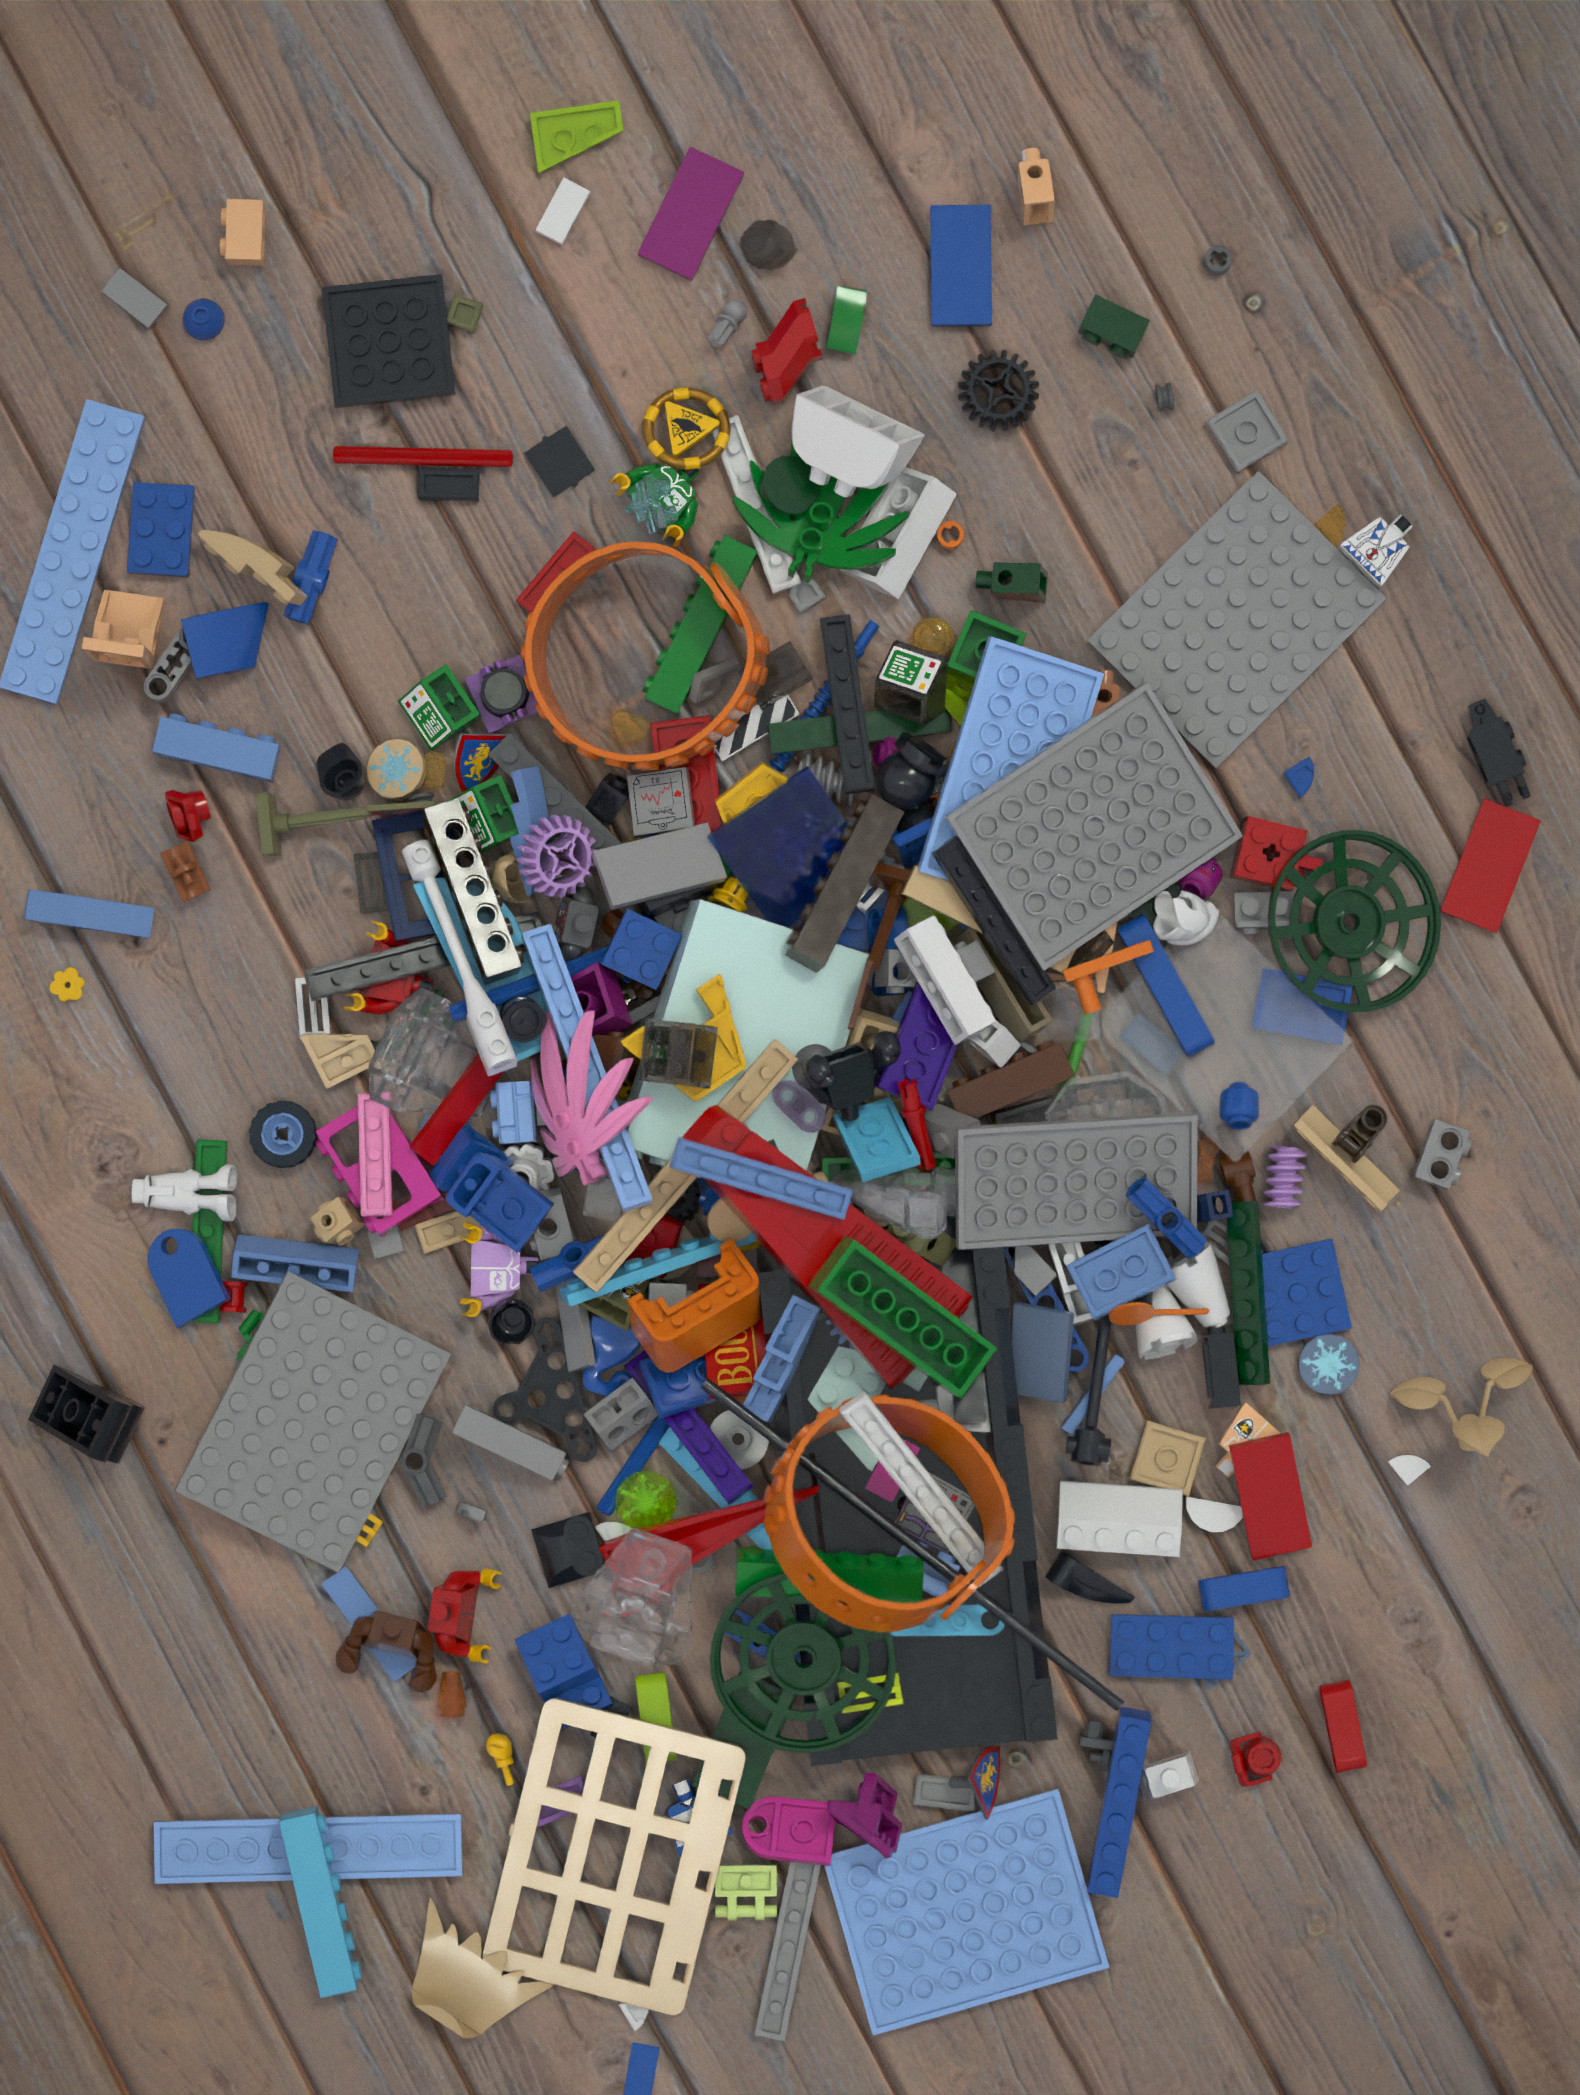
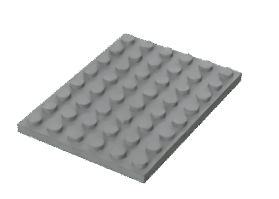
M1258 471L1087 640V643L1134 689L1144 682H1148L1179 734L1216 769L1387 598Z
M1144 682L944 816L1042 971H1045L1243 837L1148 682Z
M287 1271L174 1490L339 1573L411 1433L417 1414H421L451 1354Z

